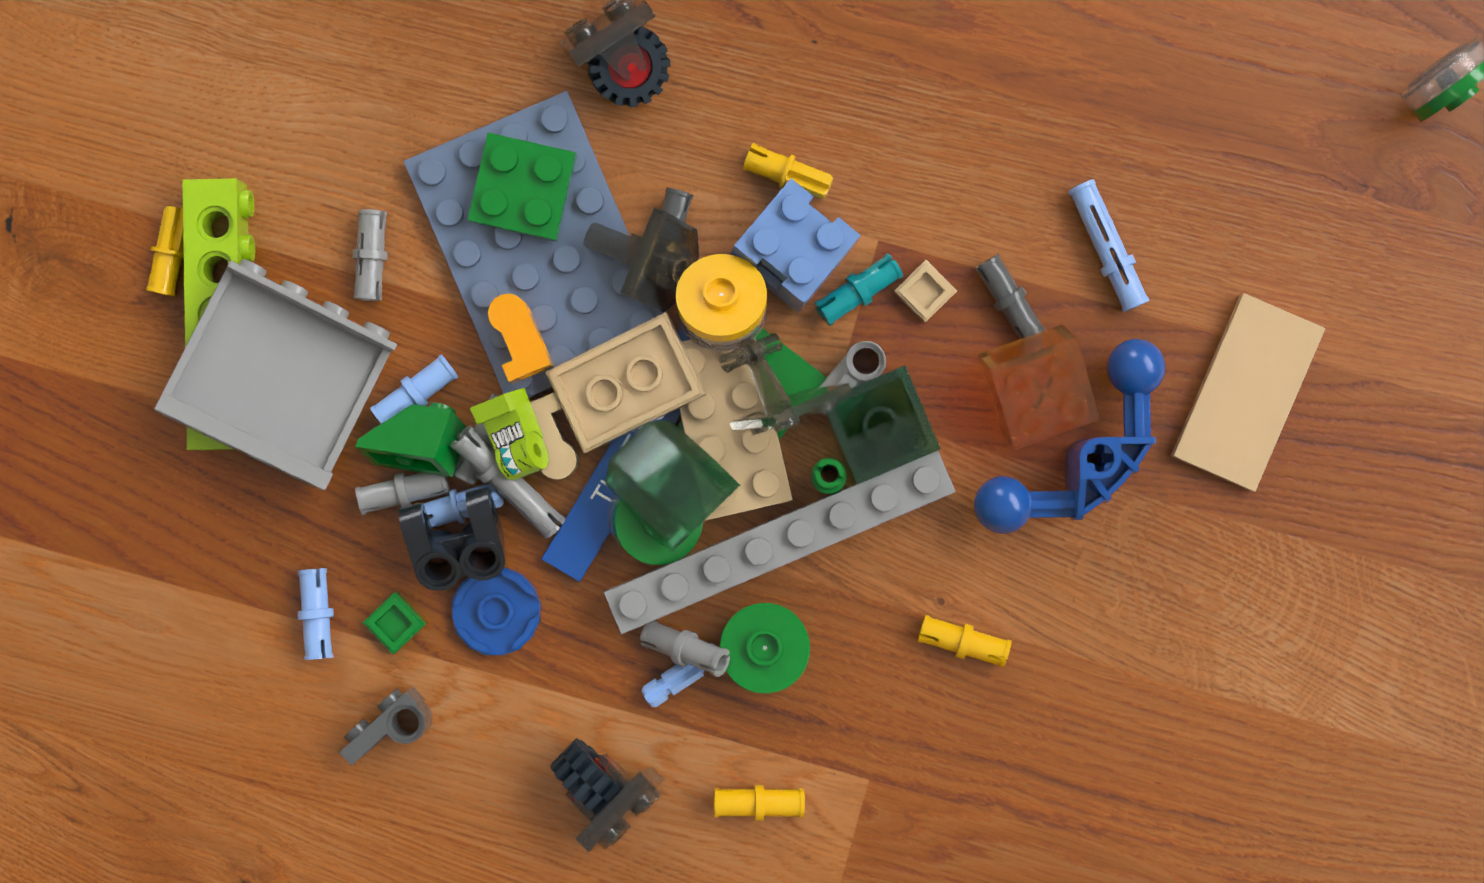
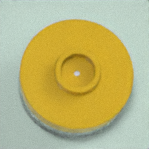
M729 254L710 255L692 263L681 275L676 288V304L680 326L693 342L707 349L727 351L746 345L760 333L766 321L767 289L762 275L750 262Z

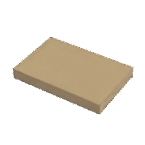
M666 312L545 372L583 453H589L707 395L672 320Z

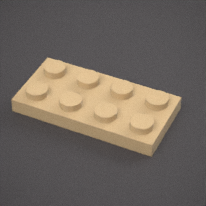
M754 330L741 338L731 341H711L702 337L682 341L707 394L679 408L705 521L792 501V494Z

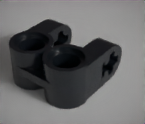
M489 487L466 492V505L471 523L461 533L457 534L444 530H433L426 508L422 502L399 508L400 526L416 578L425 588L443 591L453 587L461 577L469 576L479 581L490 580L503 570L505 565V538ZM485 547L489 548L490 551L480 553L474 549ZM443 558L447 561L443 563H436L431 561V559Z

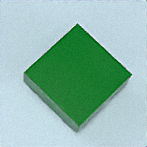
M396 591L363 624L394 655L427 622Z

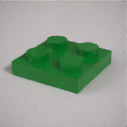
M487 133L468 221L557 242L576 162V152Z

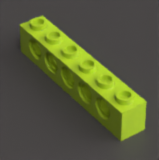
M237 178L182 180L185 348L219 284L213 278L214 266L221 260L240 264L242 259L251 262L255 259L253 235H248V217H253L254 196L252 191L247 189V184ZM220 216H227L229 220L227 233L222 237L215 238L212 233L213 222ZM187 427V450H234Z

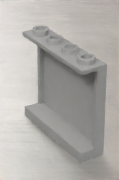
M242 259L240 264L230 261L153 411L318 490H325L333 475L331 471L390 352L395 350L397 344L388 340L390 332L367 321L362 327L347 319L350 313L344 308L329 301H325L323 306L306 298L309 292L304 288L287 280H284L279 285L265 278L267 271L251 261Z

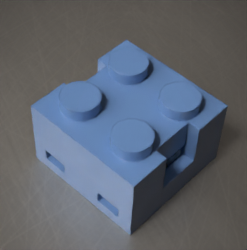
M790 178L737 241L731 255L743 258L756 267L765 281L766 288L795 312L799 313L851 251L861 235L839 217L833 223L810 205L814 196Z

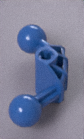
M1143 339L1126 340L1113 349L1107 361L1109 380L1119 392L1123 393L1124 437L1089 438L1072 443L1065 454L1067 491H1028L1020 481L1008 476H998L987 480L980 486L974 499L975 515L982 526L994 533L1008 534L1023 527L1029 518H1070L1071 520H1083L1084 515L1101 503H1108L1112 499L1111 495L1123 485L1129 476L1136 474L1140 470L1139 464L1152 444H1156V437H1151L1150 393L1161 384L1166 368L1161 351L1153 343ZM1087 454H1097L1098 463H1087Z

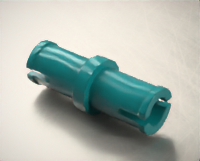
M887 253L883 258L858 275L851 273L845 277L846 283L821 300L814 302L815 308L822 319H826V324L832 326L835 321L860 304L863 307L870 304L872 296L897 279H901L903 273L897 262L892 260V256Z

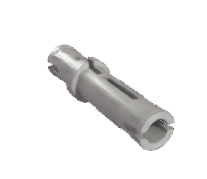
M472 426L466 427L456 436L458 441L456 439L453 440L450 447L456 450L478 472L476 477L482 483L488 482L541 533L544 539L551 537L559 530L560 527L556 524L563 525L565 517L560 515L523 478L515 481L507 479L497 465L495 450L474 431Z

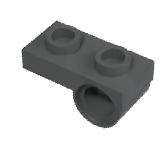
M414 687L407 690L404 694L397 688L377 706L382 711L379 717L371 724L363 719L344 736L349 744L339 753L352 766L386 735L395 742L402 744L416 741L427 732L432 722V713L424 702V697ZM402 709L411 710L418 716L419 726L417 731L409 732L399 725L398 715Z

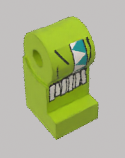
M525 388L502 394L470 408L477 425L484 424L495 449L497 465L507 479L515 481L541 471L548 466V451L542 438L544 436Z

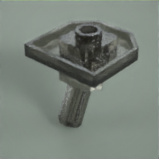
M657 208L653 209L643 236L633 233L629 236L599 223H592L587 229L584 238V246L586 248L619 260L623 266L630 268L621 289V294L663 313L676 303V288L681 275L699 258L697 229L666 211Z

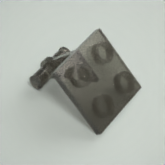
M771 333L756 341L749 338L742 341L739 348L721 354L719 357L720 363L736 358V360L721 366L726 373L748 365L763 408L729 422L732 431L750 429L752 435L772 428L777 432L793 427L801 422L799 416L811 412V415H816L838 406L836 398L851 392L849 383L802 390L788 397L765 359V356L779 352L782 349V342L766 347V345L780 340L776 333Z

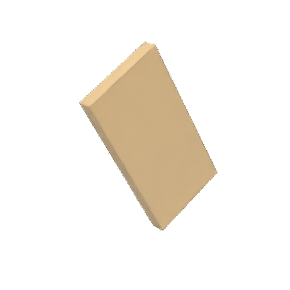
M1240 294L1171 453V457L1251 492H1256L1326 328L1248 294Z

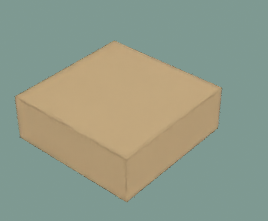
M927 260L894 291L923 323L931 318L957 292Z

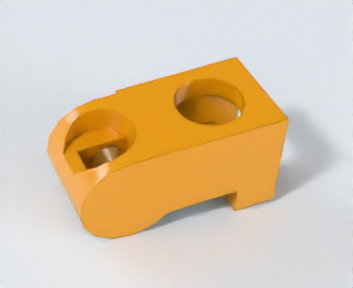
M508 293L493 299L488 309L489 322L502 333L513 359L502 365L508 382L514 384L554 367L532 312L526 302L518 296Z

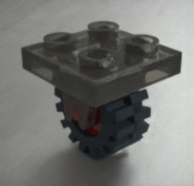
M610 0L601 7L604 14L590 22L587 18H583L564 31L567 38L559 44L568 58L578 67L588 63L587 74L593 83L592 85L603 97L616 105L638 107V103L643 102L647 104L652 101L651 97L654 94L659 95L663 91L661 88L663 82H668L670 75L667 74V68L671 67L670 59L666 54L668 50L654 32L642 26L656 17L645 0Z
M578 738L550 765L556 778L562 781V785L569 790L566 796L591 822L576 838L588 852L599 846H602L605 850L610 845L613 846L631 828V825L626 820L633 813L638 816L641 812H646L662 795L657 787L665 780L653 767L638 772L632 778L608 754L598 755L591 746H587L584 741Z

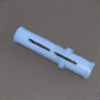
M1092 179L1070 189L1068 192L1073 198L1086 231L1103 264V268L1100 271L1103 277H1109L1123 307L1122 310L1126 312L1150 301V299L1146 296L1133 267V264L1137 262L1133 254L1128 256L1113 220L1095 185L1096 182ZM1090 208L1094 209L1108 242L1105 241ZM1110 250L1113 251V253H1114V255H1115V257H1116V259H1117L1118 265H1119L1120 269L1122 270L1123 275H1124V277H1125V279H1126V281H1127L1128 284H1125V283H1124L1123 278H1122V276H1121V274H1120V272H1119V269H1118V267H1117L1116 262L1114 261V259H1113V257H1112V254H1111Z

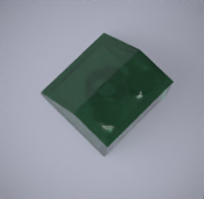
M905 365L821 401L835 444L853 485H858L941 449Z

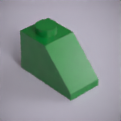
M431 403L430 407L411 404L360 437L355 447L374 466L453 477L460 454L453 450L450 444L455 439L458 441L456 436L466 428V425L458 418L456 411L445 404Z

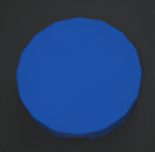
M503 567V570L490 580L479 581L468 577L459 585L452 600L454 627L457 635L469 648L484 655H504L519 650L534 636L540 623L541 602L536 588L523 574L508 567Z

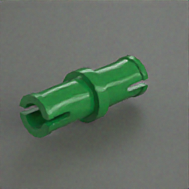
M822 459L812 468V484L821 493L834 494L840 491L846 483V469L836 459ZM825 470H831L835 472L837 479L834 482H825L820 474Z

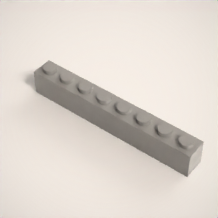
M931 451L846 487L834 494L825 496L684 556L673 563L665 564L611 587L604 594L621 634L956 491L939 451Z

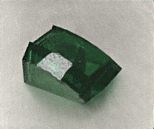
M649 421L609 459L605 480L607 487L671 552L740 486L718 462L671 421Z

